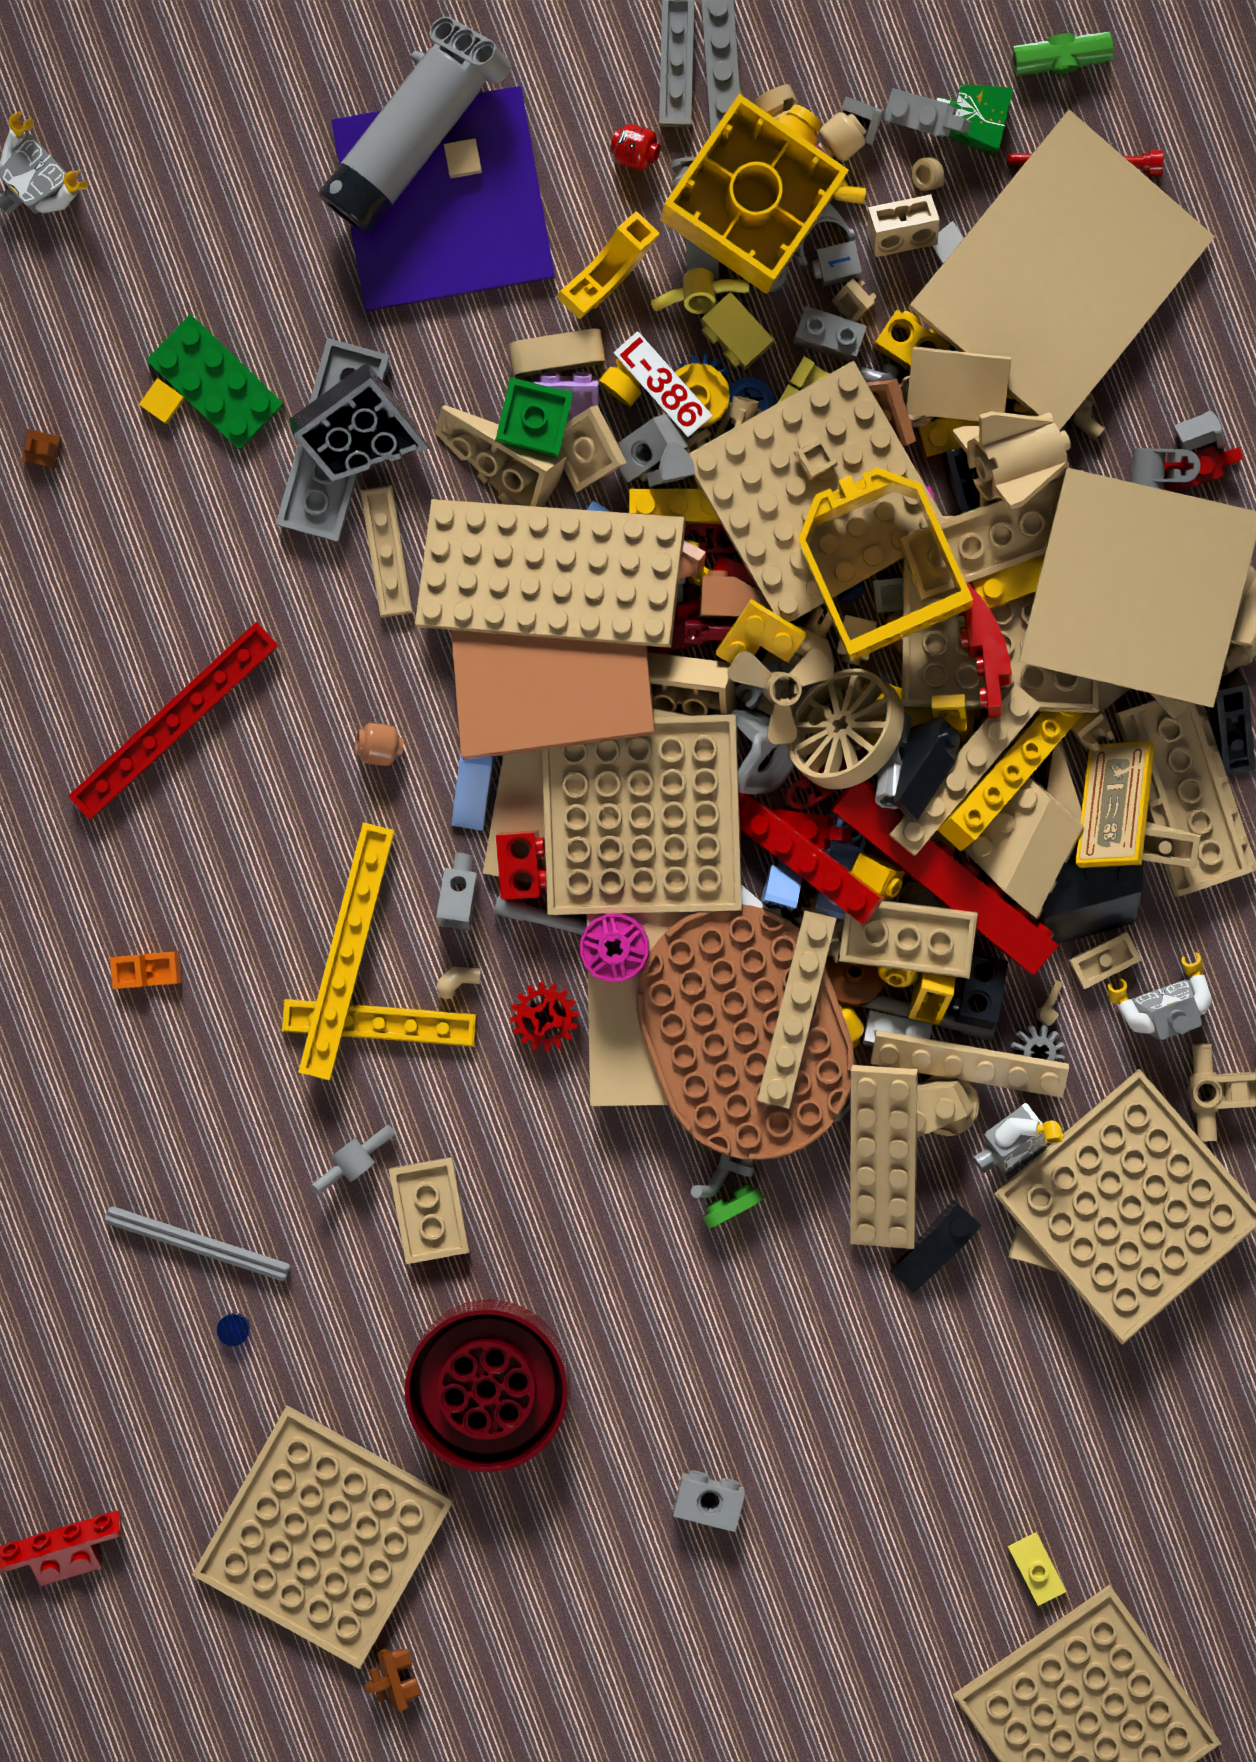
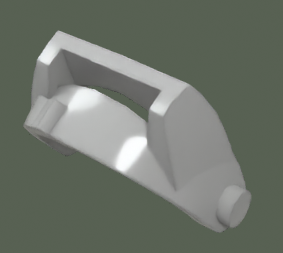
M829 203L815 225L825 221L835 222L843 230L848 242L855 241L856 235L853 229L847 226L838 211ZM803 241L797 250L796 260L799 265L804 267L808 263L803 251Z

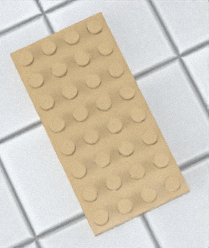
M431 499L415 625L420 628L671 648L686 519L675 516Z

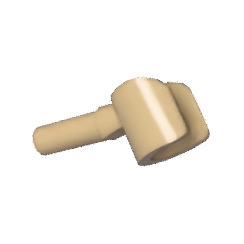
M1056 980L1048 999L1036 1011V1018L1043 1025H1052L1059 1016L1052 1009V1006L1055 1004L1063 986V983Z

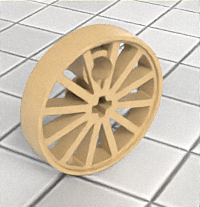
M863 669L837 671L831 678L817 682L811 687L796 706L792 715L797 730V737L792 743L787 744L791 760L800 772L820 787L844 789L858 785L876 774L894 753L904 726L902 701L890 684L870 671ZM866 684H869V685L867 686V688H866V689L863 691V693L861 694L863 686H865ZM845 688H848L845 699L843 700L841 691ZM883 693L884 698L875 702L879 695ZM830 698L834 712L823 705ZM887 713L886 721H872ZM806 734H815L805 740ZM869 734H881L874 746L867 742ZM863 747L869 753L858 762L856 751ZM812 752H814V753L812 754V756H811V757L808 759V761L806 762V757H807V755H809V754H811ZM844 756L847 769L839 772L841 762ZM826 762L824 772L818 773L819 769Z

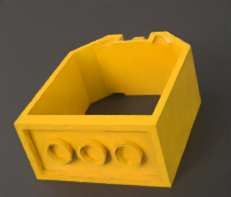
M878 467L863 473V479L853 482L851 475L838 480L839 489L834 492L829 488L816 494L798 538L800 549L850 662L972 608L973 605L971 593L922 484ZM892 492L917 500L957 593L850 640L809 548L816 526L840 517Z

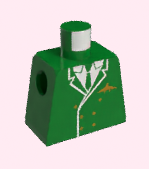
M961 85L956 101L937 97L938 101L949 103L956 107V116L972 121L968 134L950 130L949 138L991 156H996L1000 147L1013 88Z

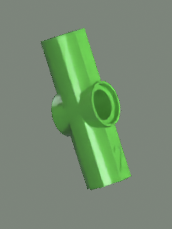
M1110 31L1076 37L1075 34L1065 33L1052 36L1044 42L1013 46L1012 60L1016 76L1051 71V74H1065L1079 69L1080 66L1112 62L1114 59L1113 40Z

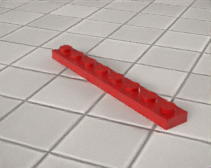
M255 622L68 795L70 800L89 820H92L279 647L276 641L258 622Z

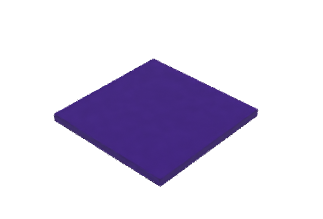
M521 86L479 93L370 234H364L350 225L366 312L555 278ZM380 111L331 119L339 165ZM476 138L482 173L450 179L444 144Z

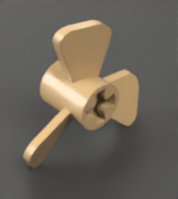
M812 648L804 654L789 673L782 671L770 672L751 652L743 651L735 657L728 668L727 674L732 681L762 688L764 697L774 703L767 730V739L772 744L792 743L797 737L790 705L796 703L800 698L802 686L831 678L834 674V667L822 650ZM777 680H781L783 684L789 683V691L783 690L781 698H775L776 686L774 684Z

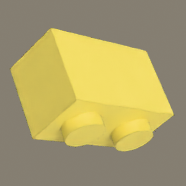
M731 292L704 315L701 320V325L704 327L701 330L703 335L713 345L718 342L725 350L723 353L725 359L734 368L740 366L743 371L763 355L774 342L770 334Z

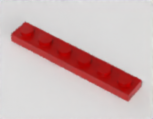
M739 793L740 829L858 922L867 924L884 900V897L752 794Z

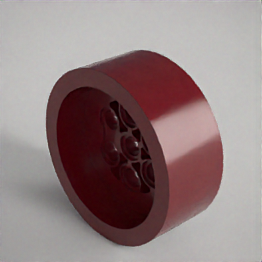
M488 1299L464 1303L450 1309L435 1320L423 1334L413 1353L407 1369L404 1389L408 1416L421 1441L445 1462L474 1472L508 1470L535 1457L556 1434L566 1409L569 1369L559 1339L547 1323L532 1311L512 1302ZM494 1349L499 1350L504 1354L505 1360L500 1364H493L488 1360L487 1353ZM462 1357L470 1359L473 1363L472 1370L468 1372L460 1371L456 1366V1360ZM515 1373H521L527 1378V1384L523 1387H515L510 1382V1376ZM482 1381H490L494 1384L496 1391L491 1395H484L479 1391L478 1385ZM451 1389H459L463 1393L464 1399L459 1403L451 1402L447 1397V1392ZM511 1404L517 1408L518 1415L514 1418H506L502 1415L500 1409L504 1405ZM474 1412H480L485 1415L487 1422L482 1426H475L470 1422L469 1416Z

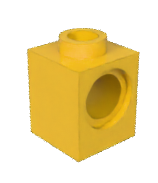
M859 853L851 872L882 895L884 900H893L902 888V878L906 871L876 854Z

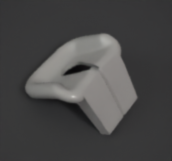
M733 710L732 714H736L737 727L753 742L751 751L738 770L739 793H771L786 781L795 767L790 758L787 744H772L769 742L767 730L770 718L761 711ZM773 748H776L769 764L764 769L758 771L761 762Z

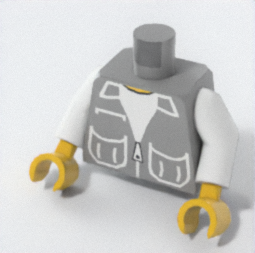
M22 111L12 114L8 120L10 131L0 160V178L9 188L0 195V206L8 215L21 203H24L34 214L66 209L77 195L78 190L88 188V182L80 181L77 183V176L81 173L80 170L66 173L30 133L25 134L24 131L32 129L34 126V121L31 118L25 120L22 125L20 121Z
M1195 953L1197 961L1193 964H1187L1185 957H1182L1184 971L1187 976L1192 977L1190 980L1185 979L1130 1000L1127 999V983L1124 979H1119L1120 990L1113 989L1108 983L1109 1000L1112 1003L1120 1004L1118 1009L1134 1032L1146 1033L1158 1040H1164L1178 1034H1184L1203 1025L1200 1016L1206 1013L1211 1005L1212 998L1204 975H1201L1204 967L1199 953Z
M1025 1103L984 1134L986 1149L975 1155L973 1160L982 1173L997 1165L1004 1174H1009L1024 1164L1030 1163L1047 1148V1143L1062 1142V1128L1056 1121L1052 1120L1042 1124L1028 1104Z

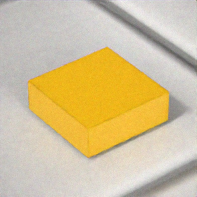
M157 378L139 405L165 424H168L185 398Z

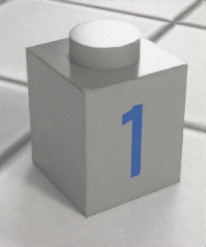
M855 241L817 249L815 260H811L814 278L820 279L822 287L848 282L852 279H860L862 274Z

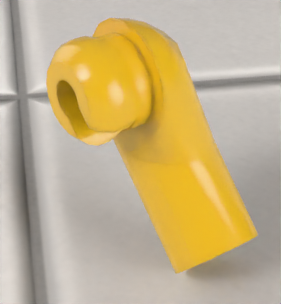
M844 179L833 198L842 202L864 204L866 188L849 186Z

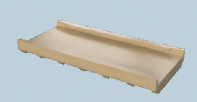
M1157 700L1115 713L1124 742L1151 741L1155 745L1147 811L1150 823L1201 835L1196 868L1164 864L1174 897L1190 894L1256 871V863L1204 705L1191 703L1178 718H1172Z

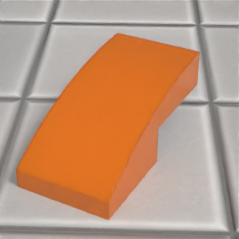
M179 951L110 957L113 989L182 983Z

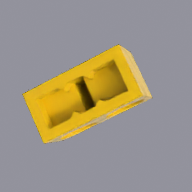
M896 310L875 341L873 348L910 372L913 347L927 345L932 349L948 350L951 345L945 339H942V336L933 328L928 331L919 325L920 320L914 314L906 310L903 313ZM894 328H903L908 334V340L904 342L895 341L891 331Z

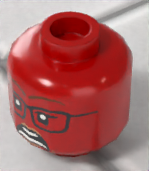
M629 123L622 129L616 130L611 141L610 150L618 164L643 171L651 163L657 162L661 145L657 144V136L654 131Z

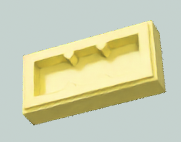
M1036 1532L1008 1546L1038 1606L1067 1592Z

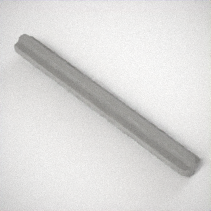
M114 1206L108 1209L105 1216L106 1224L280 1281H284L287 1278L290 1269L288 1263Z

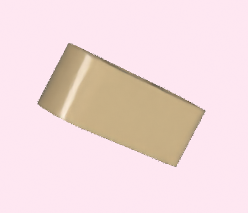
M585 329L535 337L508 344L514 377H528L540 375L543 372H559L591 367L606 362L600 329Z

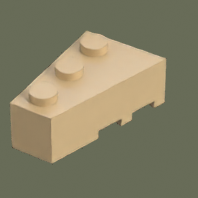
M951 1079L918 1083L917 1138L969 1115L973 1106L960 1080Z

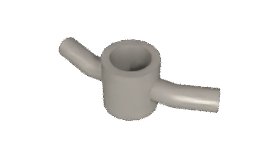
M386 1125L362 1145L356 1137L330 1157L336 1165L311 1185L312 1191L316 1195H320L342 1176H345L349 1182L355 1180L375 1164L370 1154L395 1135L393 1128L390 1125Z

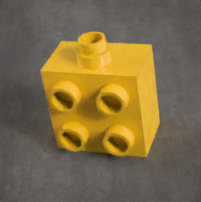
M738 94L664 203L660 221L762 292L768 294L840 188L849 170L815 147L818 143L816 136L819 134L823 124L812 112L795 104L786 115L781 114L778 119H775L747 98Z

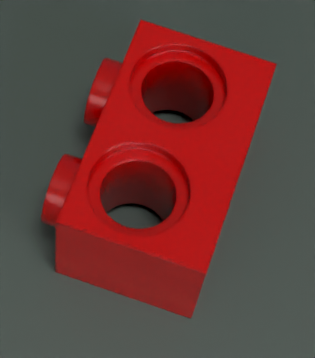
M539 830L497 834L496 846L501 900L541 897L544 894V889H547L546 869L542 870L541 857H545L544 837L539 838ZM517 840H523L529 845L530 850L527 857H520L516 854L514 844ZM520 872H525L531 876L532 886L530 889H523L518 885L517 876Z

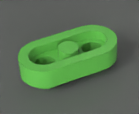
M750 1183L733 1192L734 1198L724 1203L722 1199H719L706 1206L705 1210L707 1213L702 1218L707 1227H715L762 1201L765 1197L759 1186L752 1188Z

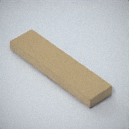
M393 486L360 490L380 617L386 618L411 614L413 610Z

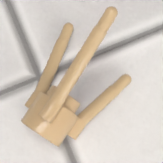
M734 396L732 403H728L727 411L713 440L724 433L730 419L731 424L737 427L760 414L762 410L757 409L759 402L746 397Z

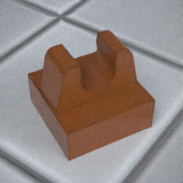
M28 429L21 461L55 469L62 438Z

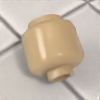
M838 112L822 126L819 132L822 141L818 146L831 158L835 156L840 161H847L865 145L863 135L867 131L851 112L848 115Z

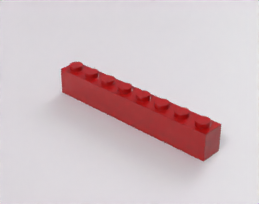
M866 780L845 789L829 810L902 870L906 871L907 874L950 909L977 912L976 930L1025 971L1035 975L1058 947V944L1052 940L1055 934L1042 923H1039L1037 927L1027 919L1030 913L1016 902L1010 906L1002 899L1005 893L992 882H989L987 886L977 878L980 872L966 861L962 865L952 858L955 852L942 841H939L936 845L929 839L915 856L909 853L889 836L904 818L902 817L904 813L899 808H881L876 804V786Z

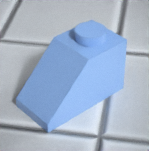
M778 862L777 866L771 865L760 901L766 907L781 908V911L791 913L796 909L802 877L783 862Z

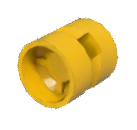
M617 358L616 363L618 367H609L599 379V383L617 400L631 408L642 394L640 389L641 383Z

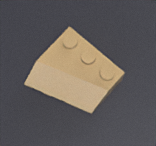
M648 652L653 709L691 716L732 714L733 710H737L736 695L734 694L736 690L735 681L730 680L727 674L730 663Z
M1029 777L977 839L963 850L1004 892L1036 919H1039L1043 911L1042 906L1049 892L1052 893L1057 883L1055 880L1063 864L1067 863L1084 826L1040 783Z

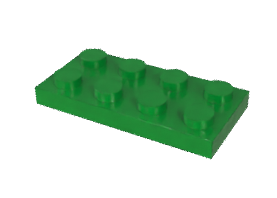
M191 314L146 359L154 369L240 451L284 406L282 401Z

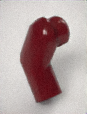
M696 584L683 587V603L676 605L674 622H679L699 613L700 593L699 587Z

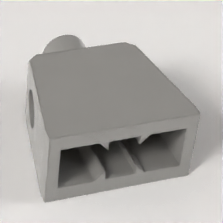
M455 853L453 869H444L436 915L438 925L441 927L471 931L478 884L477 873L472 872L473 855ZM464 884L465 888L462 891H454V886Z

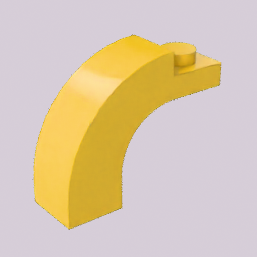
M636 211L617 227L609 242L598 256L578 276L561 289L556 298L580 320L592 308L596 309L626 279L649 251L660 233Z

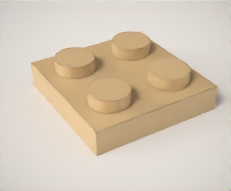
M598 405L589 407L566 422L560 452L567 455L563 468L576 493L585 490L627 463Z

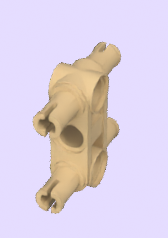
M1192 1044L1194 1073H1191L1189 1077L1190 1083L1187 1093L1191 1100V1109H1193L1197 1116L1198 1137L1202 1142L1217 1141L1216 1112L1219 1109L1256 1107V1069L1255 1072L1216 1074V1072H1213L1212 1044ZM1203 1084H1209L1212 1090L1211 1095L1207 1100L1201 1101L1198 1097V1089Z

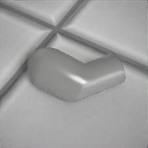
M888 363L883 366L882 372L857 365L866 382L897 379L900 373L897 366Z

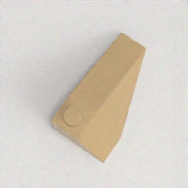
M446 405L441 407L435 434L461 460H468L480 472L477 477L484 484L488 481L500 493L498 498L504 504L544 506L560 481L567 455L559 452V456L556 458L497 443L495 438L499 424Z

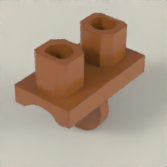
M385 1647L376 1650L383 1677H381L378 1667L370 1669L369 1672L372 1680L364 1684L366 1693H376L378 1702L387 1699L386 1689L392 1707H397L399 1712L408 1709L407 1702L421 1695L416 1678L411 1677L400 1681L398 1675L399 1671L412 1667L409 1651L405 1648L389 1651Z

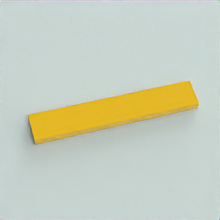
M285 999L282 1032L308 1034L317 1001ZM350 1004L342 1036L474 1047L477 1014Z

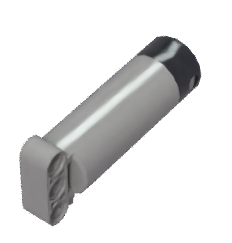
M442 17L433 23L429 36L435 45L429 48L425 54L414 51L411 54V59L417 65L319 190V197L332 211L364 234H370L479 94L483 84L486 81L493 84L499 83L511 71L510 61L492 40L450 17Z

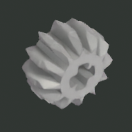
M1028 1025L1029 1036L1027 1037L1023 1032L1018 1031L1016 1035L1022 1040V1043L1012 1042L1010 1045L1011 1048L1020 1051L1016 1055L1031 1057V1054H1034L1031 1048L1037 1045L1039 1047L1044 1046L1045 1048L1041 1050L1044 1052V1055L1039 1059L1050 1061L1055 1059L1059 1061L1065 1060V1056L1056 1053V1050L1063 1049L1065 1044L1063 1042L1053 1043L1058 1038L1059 1033L1052 1031L1047 1035L1048 1027L1046 1025L1040 1026L1038 1034L1033 1025Z

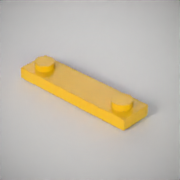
M1045 554L971 581V586L981 596L990 610L1035 594Z

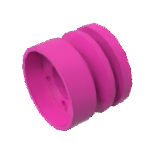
M606 914L594 919L585 928L580 940V956L585 967L595 977L606 982H622L634 977L644 967L649 955V938L644 927L636 919L624 914ZM616 939H619L621 941L620 948L623 950L622 954L615 953L613 956H609L607 954L609 951L608 946H606L607 941L614 942Z

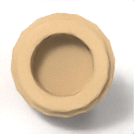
M933 157L917 160L912 169V179L915 186L921 191H930L940 188L945 184L944 170L939 160Z

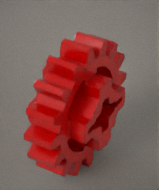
M541 981L538 990L528 985L527 991L529 994L527 996L522 993L517 995L521 1001L520 1005H511V1009L517 1011V1015L510 1017V1022L518 1023V1027L513 1030V1033L519 1034L522 1032L524 1036L521 1043L525 1044L528 1040L532 1041V1050H536L539 1044H543L545 1051L548 1052L551 1043H555L558 1048H561L562 1042L560 1039L564 1037L567 1040H571L572 1036L568 1032L569 1028L577 1029L578 1024L572 1022V1018L579 1016V1011H571V1006L576 1003V1000L570 999L567 1001L565 996L568 990L564 989L560 993L557 992V983H553L550 989H546L544 982ZM545 995L543 1002L539 1005H527L532 998ZM556 999L564 1006L566 1017L558 1014L554 1006ZM547 1002H550L548 1009L550 1010L549 1015L554 1017L553 1021H547L543 1025L542 1031H540V1018L536 1016V1012H542L546 1008ZM523 1016L531 1019L535 1027L533 1034L526 1028ZM552 1027L562 1028L555 1036L544 1038L545 1032Z

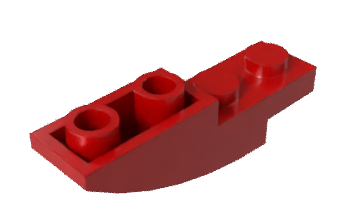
M966 584L973 598L972 608L958 614V616H964L965 627H960L961 647H968L969 658L976 657L977 676H984L985 687L979 688L981 708L987 707L988 718L1001 717L1000 686L1011 685L1012 681L1008 650L1000 627L991 610L970 584Z

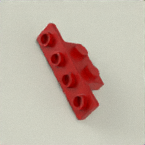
M116 1510L0 1546V1573L29 1565L41 1587L102 1568V1559L94 1544L121 1536V1515Z

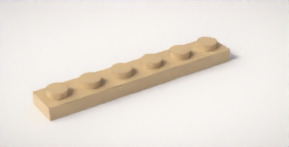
M1017 684L1001 701V717L987 718L957 753L954 765L918 821L912 822L905 815L889 834L891 838L913 856L920 851L1041 706L1039 702Z
M804 910L757 1101L788 1109L790 1107L837 918Z
M876 1030L871 1056V1064L918 1069V1073L1063 1098L1069 1072V1064L880 1030Z

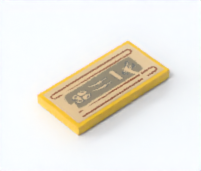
M1151 741L1098 744L1101 748L1099 751H1093L1089 748L1080 821L1084 829L1078 839L1076 864L1079 868L1142 865L1155 745Z

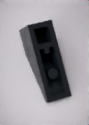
M1236 668L1228 675L1221 676L1214 707H1209L1216 744L1227 776L1256 770L1249 687L1242 674Z
M943 717L910 727L893 803L912 822L918 821L956 761L961 736Z
M953 1199L918 1238L915 1249H909L892 1267L890 1272L915 1293L962 1249L982 1225Z

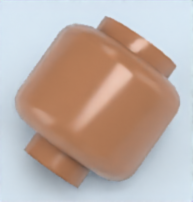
M370 722L363 729H358L355 754L360 755L361 761L365 764L387 767L393 764L396 757L402 756L404 739L398 737V731L394 726Z

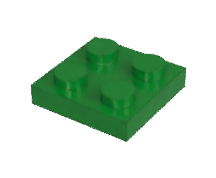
M510 377L495 442L558 458L573 393Z

